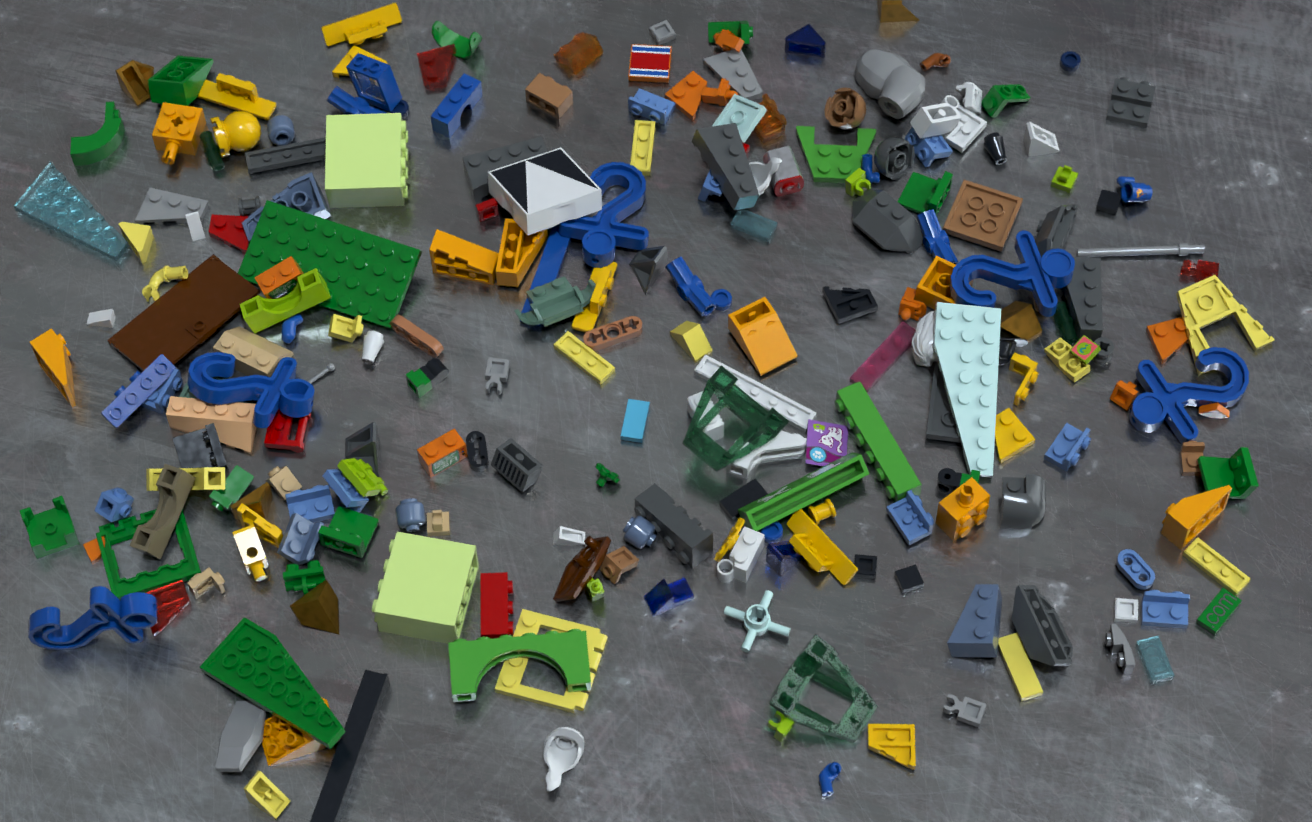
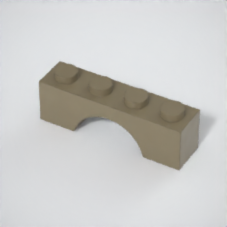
M164 464L156 483L159 490L157 510L147 523L138 525L129 545L130 547L158 559L162 558L196 477L182 469Z

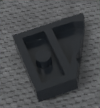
M825 286L822 289L838 324L878 310V305L870 289L859 288L854 290L843 287L842 290H831L829 286Z

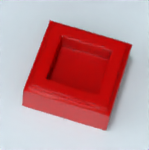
M495 198L475 205L479 222L499 215L498 204Z

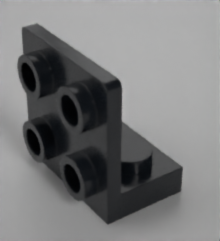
M214 423L205 425L206 428L173 438L181 468L228 467Z

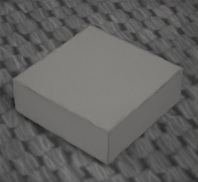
M667 20L649 27V32L658 46L676 38V33Z

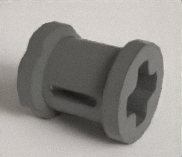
M256 196L255 199L246 200L238 198L240 216L252 214L261 207L260 197Z

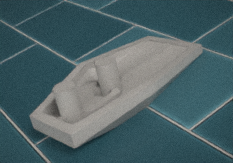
M236 701L220 737L215 765L217 772H242L263 741L265 709L251 701Z

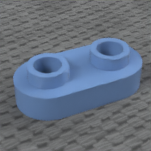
M1125 549L1118 554L1116 561L1118 569L1136 588L1145 590L1153 585L1155 573L1137 552ZM1128 561L1131 565H1126L1124 562ZM1139 578H1145L1146 581H1140Z

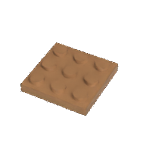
M964 179L943 226V230L949 235L1002 252L1023 203V198Z

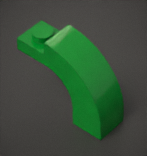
M106 102L105 121L99 131L89 136L71 137L70 155L74 166L89 165L104 160L120 146L124 138L125 128L120 110H116L114 102Z

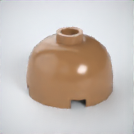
M843 87L835 91L836 94L832 98L829 97L826 102L825 117L836 128L844 130L856 128L865 118L866 103L863 97L851 88Z

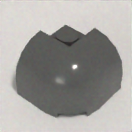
M1026 474L1025 478L1003 477L1001 529H1031L1032 526L1044 518L1046 509L1045 480L1034 474Z

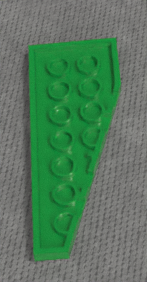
M245 617L199 667L203 673L329 749L346 732L277 636Z

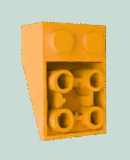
M766 297L728 315L729 331L760 376L798 357L776 311Z
M322 698L329 708L327 699ZM275 715L265 720L262 746L268 766L277 765L326 748L323 744Z

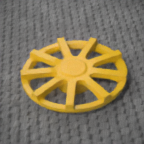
M739 518L734 527L731 528L728 537L722 542V546L715 554V561L719 562L726 552L732 549L740 536L738 534L745 523L744 518Z

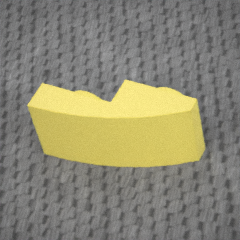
M1060 337L1044 348V352L1075 383L1090 372V365L1084 364L1069 351L1072 346Z

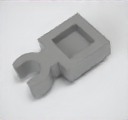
M488 358L485 372V380H488L485 385L486 393L490 392L491 387H497L498 395L502 393L501 382H507L510 368L509 359Z
M948 694L947 701L952 702L954 705L951 707L944 705L943 712L947 714L957 713L958 721L979 728L987 704L968 697H964L963 702H961L955 695Z

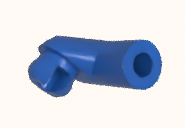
M863 154L862 170L866 172V179L871 184L879 183L880 174L878 172L873 173L872 155Z
M296 314L283 322L282 340L285 343H291L295 338L296 326L303 322L300 314Z
M837 762L829 763L819 774L822 796L834 794L832 782L841 772V766Z

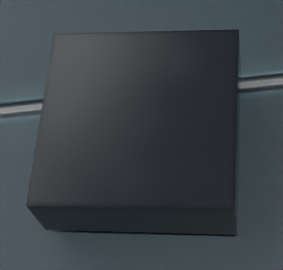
M1102 189L1096 210L1116 215L1121 201V194Z
M855 554L854 565L858 568V571L853 578L876 580L877 556Z
M916 564L895 571L894 575L902 593L924 587V582Z

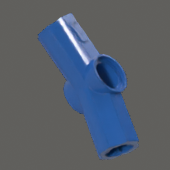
M338 86L334 88L326 100L342 111L344 115L386 113L371 107L361 97L354 98Z
M934 209L917 215L916 219L924 236L923 244L927 253L932 254L934 259L936 256H939L957 265L959 261L950 247L947 233L941 229Z
M679 257L665 266L677 285L676 289L680 297L685 302L689 301L701 316L710 315L716 308V303L705 291L699 277L692 274L683 258Z

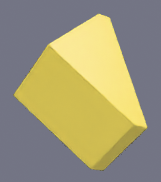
M128 222L118 223L124 239L141 263H145L154 239L151 226Z
M685 321L670 331V335L695 363L701 360L705 354L708 355L712 352V348L700 324Z
M259 770L243 788L248 801L274 819H277L290 803V800Z

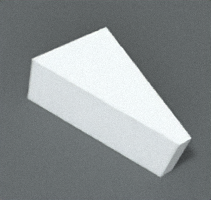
M198 211L185 214L192 240L204 239L205 234Z
M107 309L89 313L87 325L113 328L116 318L114 310Z
M559 526L553 532V545H585V532Z

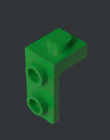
M748 21L708 23V41L710 43L715 42L714 34L721 33L722 29L729 30L735 36L745 41L744 44H749V39L753 38V26H749Z
M1020 84L993 85L983 98L981 105L991 117H997L1007 102H1027L1030 96Z
M236 465L225 480V489L218 491L214 489L210 494L211 505L221 512L225 510L230 513V506L239 501L254 480V476Z

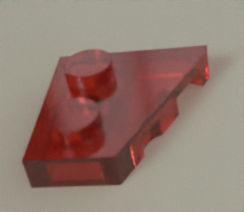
M455 44L417 54L426 90L446 85L447 74L452 66L451 60L453 54H456Z
M183 580L146 592L157 599V623L150 627L153 636H157L190 603Z

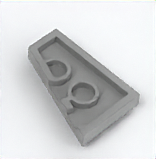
M742 49L740 52L729 50L703 59V64L710 68L719 80L725 78L729 81V85H731L730 90L736 91L739 96L751 101L763 97V91Z
M149 187L135 223L144 225L146 222L163 224L165 221L187 223L185 214L197 211L202 222L209 203L208 200Z

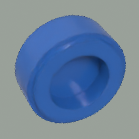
M718 289L711 294V298L716 303V310L724 311L730 308L732 296L729 291Z
M776 521L761 529V533L765 534L764 541L767 543H777L781 540L783 527L779 522Z

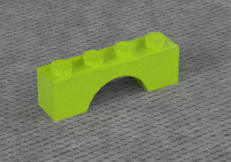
M317 268L298 276L295 288L288 295L277 299H267L258 295L241 303L240 308L244 320L255 334L330 299L331 296L327 283Z

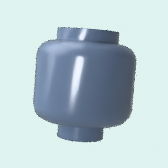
M277 115L269 120L267 132L273 144L282 146L292 142L295 137L293 122L289 117Z
M415 498L400 501V505L395 509L398 526L406 529L407 532L419 531V527L426 522L424 505Z
M642 516L631 517L623 529L625 533L624 539L638 549H642L645 545L650 547L656 538V535L653 534L655 526Z

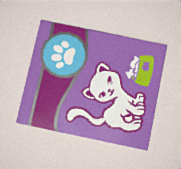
M808 419L806 463L825 466L847 455L848 427Z

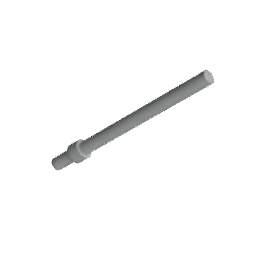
M1178 243V246L1077 249V257L1163 254L1188 256V254L1205 253L1204 245H1188L1187 243Z

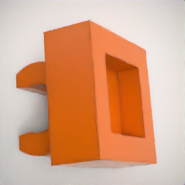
M1120 380L1116 383L1110 400L1128 411L1139 392L1135 390L1137 385L1131 381L1126 384Z

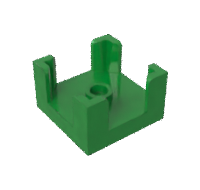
M63 496L52 499L55 508L35 515L30 507L19 510L29 535L32 550L37 559L80 544Z

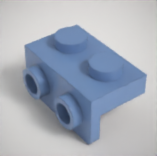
M911 490L906 492L905 498L886 507L887 513L908 545L932 534L933 517L929 512H925L921 499L918 495H914Z

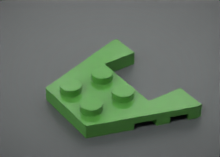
M796 126V135L805 154L806 163L813 182L845 183V179L858 168L862 169V155L869 153L871 144L876 137V129L858 128L857 146L814 144L815 127Z

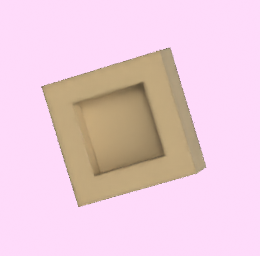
M433 510L432 513H427L428 537L450 535L449 511Z

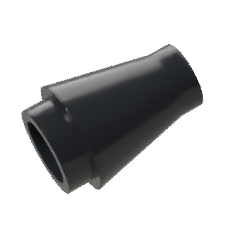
M998 132L987 135L984 138L985 148L994 159L996 165L1005 163L1007 157L1003 137Z

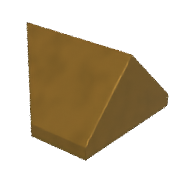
M877 0L880 23L919 21L902 4V0Z
M131 60L115 70L120 88L136 105L150 98L148 79L154 75L153 66Z
M1014 301L1001 310V328L1027 341L1042 333V328L1031 304Z
M268 482L230 506L235 519L240 520L237 509L241 503L265 520L268 519L273 496Z
M327 580L290 605L300 624L339 634L338 597Z

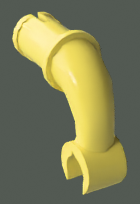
M164 266L156 271L150 278L149 284L142 289V294L147 302L151 296L154 301L159 299L160 294L157 289L164 281L170 282L171 280L187 279L188 269H186V266Z

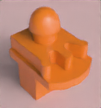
M722 29L721 33H715L713 36L715 44L725 52L729 50L740 52L745 42L729 30Z
M721 78L718 89L704 87L701 96L703 103L726 106L729 99L734 94L738 95V93L730 90L731 85H729V81Z
M907 287L902 297L898 314L901 315L903 320L912 318L918 321L919 317L921 318L925 315L927 306L925 303L915 300L916 289Z

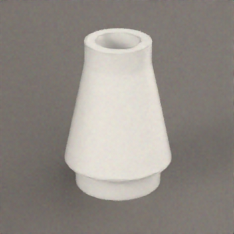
M367 331V334L364 335L361 359L363 362L374 364V360L384 344L383 334L376 331Z

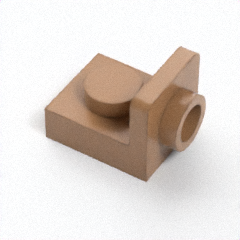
M1192 440L1182 443L1179 452L1182 476H1202L1197 459L1203 456L1204 442Z
M623 546L605 556L600 571L613 584H616L621 574L637 566L639 559Z

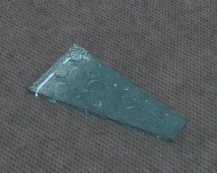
M51 161L14 205L15 211L116 262L129 247L128 242L113 226L108 224L105 218L94 209L93 205L78 189L68 182L66 177L55 168Z

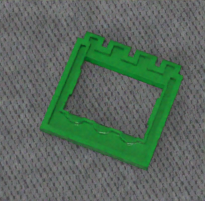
M157 509L141 513V520L138 521L136 516L118 520V527H115L114 522L99 526L100 532L96 533L111 592L119 600L124 595L130 593H150L189 581L194 575L201 573L183 509L175 525L177 529L175 532L185 559L180 560V563L170 566L166 564L160 566L158 570L152 572L144 571L137 573L136 577L129 579L125 577L120 579L118 563L111 545L132 539L138 525L147 523ZM103 536L105 538V548L102 541Z

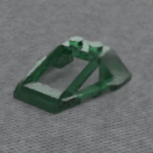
M722 365L707 381L682 443L716 472L775 439L789 423L773 407L768 412L736 385L738 379ZM714 393L719 401L700 420ZM724 407L749 426L727 451L702 431ZM756 432L762 433L761 436L742 448Z
M815 634L794 660L772 693L769 704L800 725L854 743L878 706L862 684L859 685L850 674L852 672L847 665L844 666L838 658L839 654ZM827 661L849 687L819 672L818 669ZM811 678L853 700L838 724L798 703L800 700L799 696Z

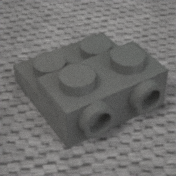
M1128 77L1115 78L1106 120L1147 128L1156 86H1152L1148 81H1141L1140 83L1131 82V79Z

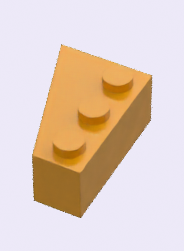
M505 218L496 266L497 285L512 287L520 285L548 237L547 229L527 235L514 219Z
M436 229L429 249L433 273L494 285L499 253Z

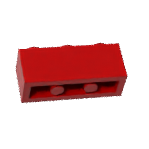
M508 572L480 573L481 637L494 639L502 635H513V621H509V615L513 614V601H509V594H513V581H509Z

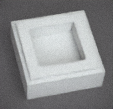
M1115 598L1114 622L1137 623L1138 600Z

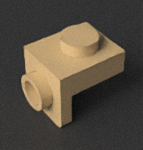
M279 466L275 467L268 473L269 478L265 480L272 485L283 501L286 500V494L299 490L302 487L287 466L279 468Z
M210 567L202 573L194 575L187 583L191 594L196 599L213 586L221 594L225 592L223 586L225 580L219 572L214 573Z

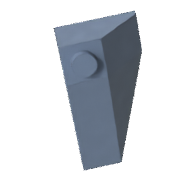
M312 172L292 180L287 184L288 187L279 194H275L271 202L324 219L331 217L325 197ZM264 207L257 209L242 222L249 242Z

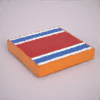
M632 44L629 81L669 83L672 46Z

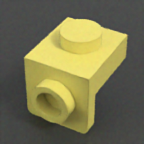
M333 314L330 320L328 336L352 343L357 336L362 334L364 327L361 324L362 316L357 315L353 320Z

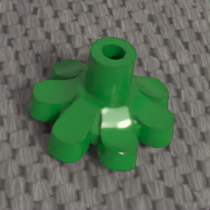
M601 463L596 464L595 468L598 469L600 475L596 481L598 485L603 487L607 480L614 481L615 483L620 481L617 473L611 472Z

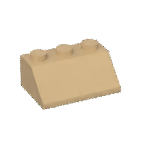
M240 326L224 331L213 346L214 352L232 354L235 357V370L247 376L262 375L271 377L282 358H292L294 355L292 351Z

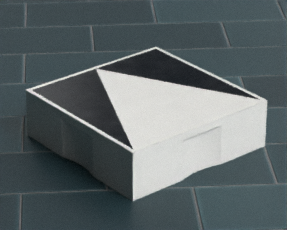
M562 147L488 171L489 193L512 215L514 221L527 235L554 227L564 221L577 219L602 210L601 189Z

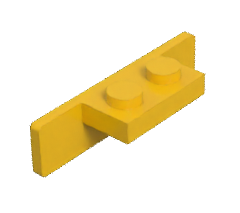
M394 2L322 26L321 30L327 46L343 41L358 45L363 43L364 39L370 37L375 39L383 36V33L388 32L387 26L402 22L398 5Z
M221 73L217 75L216 83L205 80L197 96L198 98L237 111L251 113L253 116L265 120L270 119L277 107L276 102L258 97L256 85L252 82L239 80L231 75Z
M612 262L610 265L602 268L594 267L589 279H592L596 284L590 303L583 307V312L575 315L572 329L582 332L594 329L601 308L606 305L608 290H611L613 287V277L617 269L616 262Z
M802 509L796 511L787 522V526L795 533L789 540L795 552L803 556L808 561L809 567L814 571L822 572L829 570L843 585H847L858 571V568Z

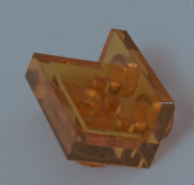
M581 32L576 34L574 39L568 44L560 47L559 51L554 54L556 62L568 65L572 74L577 75L603 53V49L595 35Z
M764 94L762 102L758 104L763 105L767 111L754 128L763 144L785 135V126L787 125L786 118L778 112L775 101L770 99L767 94Z

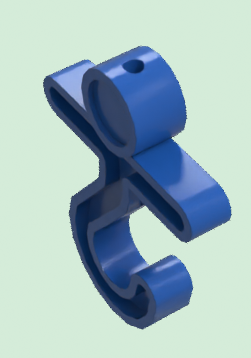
M624 162L603 164L592 172L590 178L601 189L602 195H604L607 188L614 185L625 187L627 189L625 192L602 206V210L598 211L592 218L583 216L558 224V232L561 236L582 240V258L585 263L595 268L606 267L615 259V246L635 250H643L648 246L649 232L646 228L619 223L642 207L646 193V180L642 172Z
M1020 231L1016 235L1014 247L1021 264L1014 265L986 255H971L964 258L953 269L950 279L951 297L956 304L995 308L996 295L994 292L989 290L979 291L972 288L969 284L971 280L981 278L1015 290L1026 289L1031 291L1040 314L1045 317H1051L1055 314L1058 303L1054 289L1063 288L1071 282L1075 267L1074 258L1063 249L1046 251L1041 258L1033 235L1029 231Z
M1212 347L1202 350L1196 359L1195 366L1201 372L1211 370L1223 372L1227 376L1229 383L1226 386L1219 387L1187 382L1179 384L1167 383L1152 361L1142 360L1137 367L1136 377L1146 393L1137 396L1129 412L1131 424L1141 432L1150 433L1160 428L1165 419L1181 444L1192 440L1195 441L1198 435V428L1184 407H1200L1218 402L1225 408L1236 404L1241 400L1249 383V371L1245 361L1237 353L1226 348Z
M221 352L206 353L196 357L190 363L188 372L190 392L202 401L219 405L249 400L258 401L254 408L253 424L258 428L269 427L278 409L289 417L299 418L309 415L313 408L315 392L313 385L303 379H295L297 361L291 357L282 358L271 377L250 375L224 380L213 379L211 377L227 378L234 375L235 357L232 354Z
M96 586L90 589V609L72 624L60 626V609L57 607H46L32 613L28 620V638L31 643L42 648L68 650L85 646L100 633L114 630L127 643H140L143 641V629L152 627L157 623V599L151 594L137 592L124 595L119 600L108 588Z

